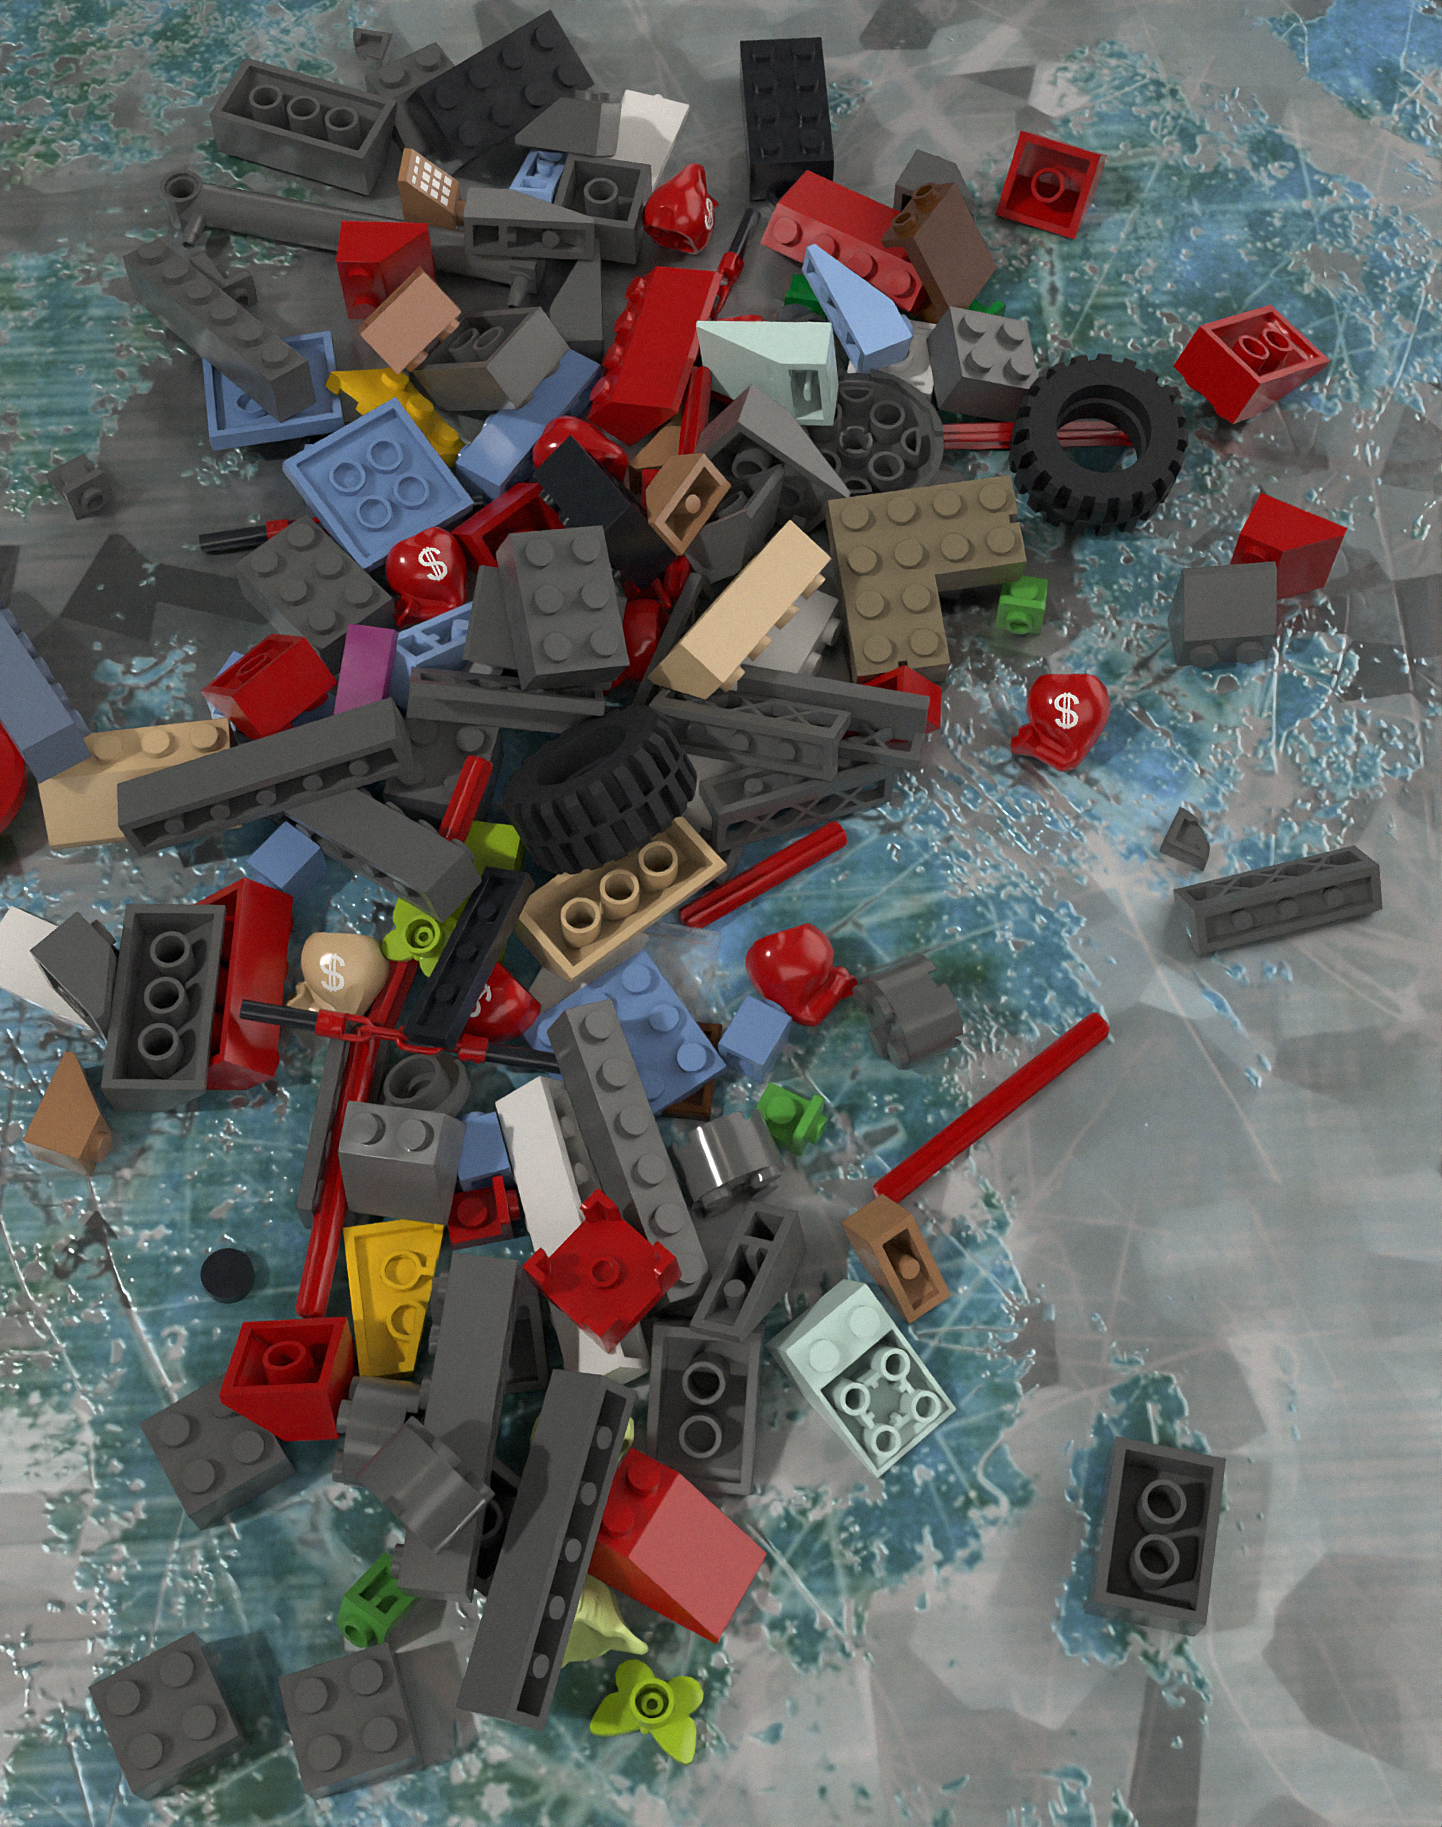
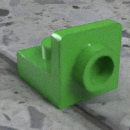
M1022 575L1020 581L1002 583L995 628L1006 629L1015 634L1032 633L1040 635L1046 608L1045 602L1049 579Z
M769 1082L755 1108L761 1110L775 1144L800 1157L808 1142L814 1145L818 1143L829 1119L823 1115L824 1097L815 1093L812 1100L809 1101Z
M386 1552L343 1595L336 1625L342 1630V1633L349 1642L360 1648L365 1647L367 1649L388 1642L390 1633L422 1599V1597L405 1596L397 1587L398 1579L391 1578L392 1557Z

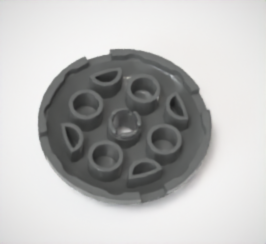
M844 368L837 369L839 386L833 426H800L851 492L849 497L930 486L940 470L944 454V430L940 417L931 402L913 385L892 374L870 369V374L844 373Z

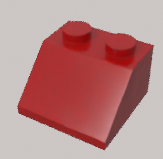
M1020 131L995 215L1076 239L1095 196L1107 155L1029 131Z
M341 221L336 264L348 319L365 320L419 266L436 283L438 282L428 223Z
M516 483L450 532L457 539L464 551L467 564L477 576L480 565L498 568L496 551L509 533L566 529L558 519L559 515L539 496V493L543 490L540 483Z
M1261 493L1239 534L1230 565L1275 561L1277 567V600L1323 588L1329 578L1348 528Z
M271 633L200 690V692L249 739L257 740L291 729L293 727L291 721L303 711L311 712L320 707L329 697L327 691L338 682L305 637Z
M347 1317L243 1322L219 1393L221 1403L286 1442L340 1439L341 1433H337L336 1429L339 1407L342 1399L348 1400L353 1376H356L359 1366Z

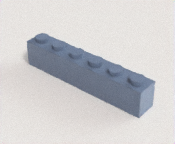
M0 597V723L40 784L92 756L83 740L84 737L90 735V732L77 709L67 712V710L73 708L67 695L58 682L50 686V684L55 682V679L42 657L37 658L38 654L25 632L21 631L10 609L5 607Z

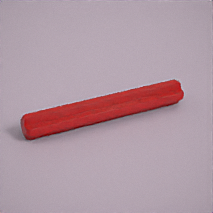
M831 821L685 904L678 910V918L688 933H695L846 846L848 837L839 822Z

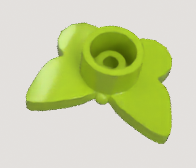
M398 897L393 912V923L396 929L390 931L384 937L381 943L382 953L389 960L395 962H407L414 958L416 961H419L423 973L430 977L459 919L445 920L441 923Z
M638 1659L624 1661L618 1666L615 1673L618 1692L610 1693L603 1699L591 1720L590 1732L599 1737L621 1736L640 1730L643 1735L650 1733L668 1756L684 1766L691 1765L695 1757L697 1729L694 1720L689 1715L695 1713L702 1705L704 1693L700 1683L687 1676L673 1677L665 1682L655 1678L653 1671L648 1665Z

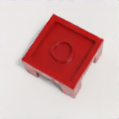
M597 1188L580 1206V1211L584 1218L581 1225L549 1258L545 1250L539 1248L522 1267L531 1284L609 1354L682 1277V1273L676 1256L660 1242L656 1241L653 1246L622 1218L618 1206Z

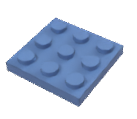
M331 330L281 338L308 360L317 402L281 423L202 357L208 431L213 451L312 435H324L335 432L345 426L341 394L336 395L325 387L330 372L337 371Z
M396 397L283 461L282 465L283 472L334 541L366 573L386 563L390 549L400 541L410 538L430 527L444 528L472 511L474 501Z
M642 949L540 1014L534 1024L522 1036L530 1049L554 1053L546 1031L565 1009L611 999L655 1119L662 1115V1111L674 1103L682 1102L702 1089L705 1083L713 1079L716 1080L727 1072V1065L645 949ZM546 1072L550 1078L564 1081L561 1072L560 1074Z

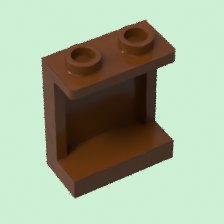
M930 182L918 187L913 192L912 199L902 212L892 219L891 226L881 238L884 248L903 247L928 293L927 298L916 311L921 322L937 324L949 306L967 309L997 268L955 182L944 184Z

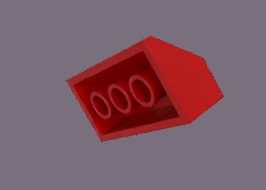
M808 170L777 203L760 244L801 264L804 262L806 248L816 244L893 300L897 308L916 317H919L916 311L928 296L903 247L884 248L881 242V238L891 226L892 219L901 213L900 211Z
M656 266L643 278L637 276L631 282L625 293V298L628 300L626 308L618 317L613 331L617 333L614 343L609 347L602 359V366L605 367L602 378L595 384L590 394V400L593 404L587 420L630 447L678 413L700 347L696 323L697 321H708L722 275L716 271Z
M246 877L193 904L225 905L227 908L206 1090L250 1089L275 1078V1071L280 1060L278 1052L280 1026L240 1019L239 1016L243 999L283 1006L284 982L289 970V963L287 961L289 935L293 928V918L291 916L293 896Z

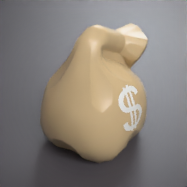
M313 933L306 940L301 952V969L305 980L295 986V992L292 995H288L284 1006L319 1012L321 1008L363 1016L384 987L389 976L390 960L382 953V940L361 934ZM350 1021L353 1028L357 1024V1022Z

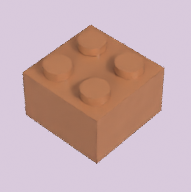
M419 266L358 326L359 334L397 374L404 368L412 372L428 356L425 347L435 337L442 342L459 326L460 322L456 317L461 313V310Z

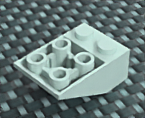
M697 321L696 329L703 366L710 369V376L712 377L711 390L735 400L752 384L788 409L799 425L833 426L839 384L832 323Z
M847 1279L841 1280L765 1344V1347L795 1388L875 1478H879L956 1410L866 1283Z

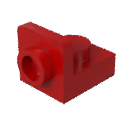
M502 1175L492 1177V1187L453 1194L448 1221L453 1251L514 1239L511 1222L521 1220L516 1189L506 1191Z

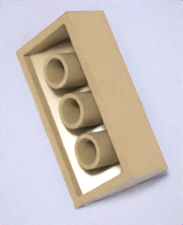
M789 520L750 560L647 678L654 684L705 700L719 687L725 693L728 692L745 673L739 666L747 656L754 661L772 642L767 632L774 625L781 630L798 612L799 608L793 603L800 594L807 600L824 582L826 578L820 574V571L832 558Z
M229 718L90 733V735L84 737L83 740L92 756L40 784L38 783L51 849L56 850L128 841L118 827L117 784L238 746ZM243 824L228 829L243 828Z
M683 816L676 817L672 821V826L664 833H658L651 838L652 842L641 849L638 847L627 853L628 856L616 862L612 860L605 863L603 867L592 871L584 869L580 874L570 875L564 872L562 875L558 874L529 896L514 926V933L546 970L574 983L726 871L727 864Z

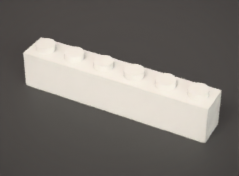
M818 590L807 600L800 594L793 603L799 608L793 618L781 630L774 625L767 632V635L772 639L767 648L754 661L747 656L741 664L816 677L822 664L823 656L821 653L826 644L830 646L835 644L842 629L843 621L838 619L840 600ZM737 682L730 690L737 691ZM687 754L697 772V785L695 796L691 802L687 803V810L682 816L698 834L701 828L712 831V817L699 795L700 781L750 766Z
M539 1076L496 1101L495 1104L500 1119V1131L506 1142L513 1168L512 1177L518 1187L525 1213V1226L530 1233L534 1251L536 1252L539 1248H542L549 1258L584 1221L580 1211L582 1203L597 1188L602 1191V1187L565 1082ZM548 1300L551 1311V1323L556 1330L564 1359V1370L604 1375L622 1385L651 1370V1361L640 1322L607 1354Z

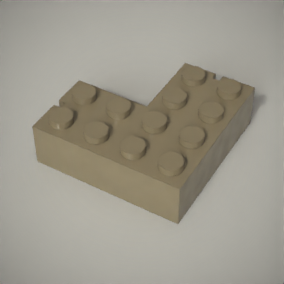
M1011 475L828 500L825 522L838 599L840 600L839 605L852 683L862 684L899 667L898 664L904 663L931 682L946 679L950 667V658L938 592L1020 581L1027 563L1020 522L1015 523L1018 511Z

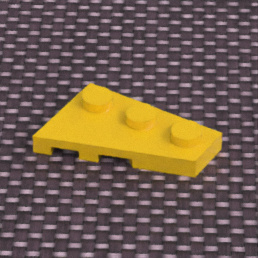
M391 367L382 369L330 372L325 387L336 395L344 391L358 402L355 410L362 415L396 397L447 467H455L458 453L466 444L460 439L457 431L450 427L437 413L433 404L424 398L414 387L403 371L397 374Z
M401 1219L343 1228L360 1377L362 1375L387 1379L414 1377L432 1293V1278H435L445 1226Z

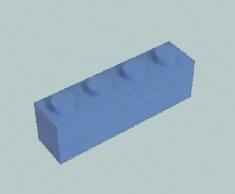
M569 349L559 361L560 367L550 377L542 380L532 391L534 395L529 403L518 410L501 409L496 415H490L486 419L481 433L470 445H465L456 458L455 466L458 481L465 491L470 495L483 493L484 503L489 504L516 483H528L533 477L532 473L536 470L533 462V448L536 441L543 434L545 426L552 419L559 416L568 415L580 419L593 404L590 400V394L595 384L601 379V365Z

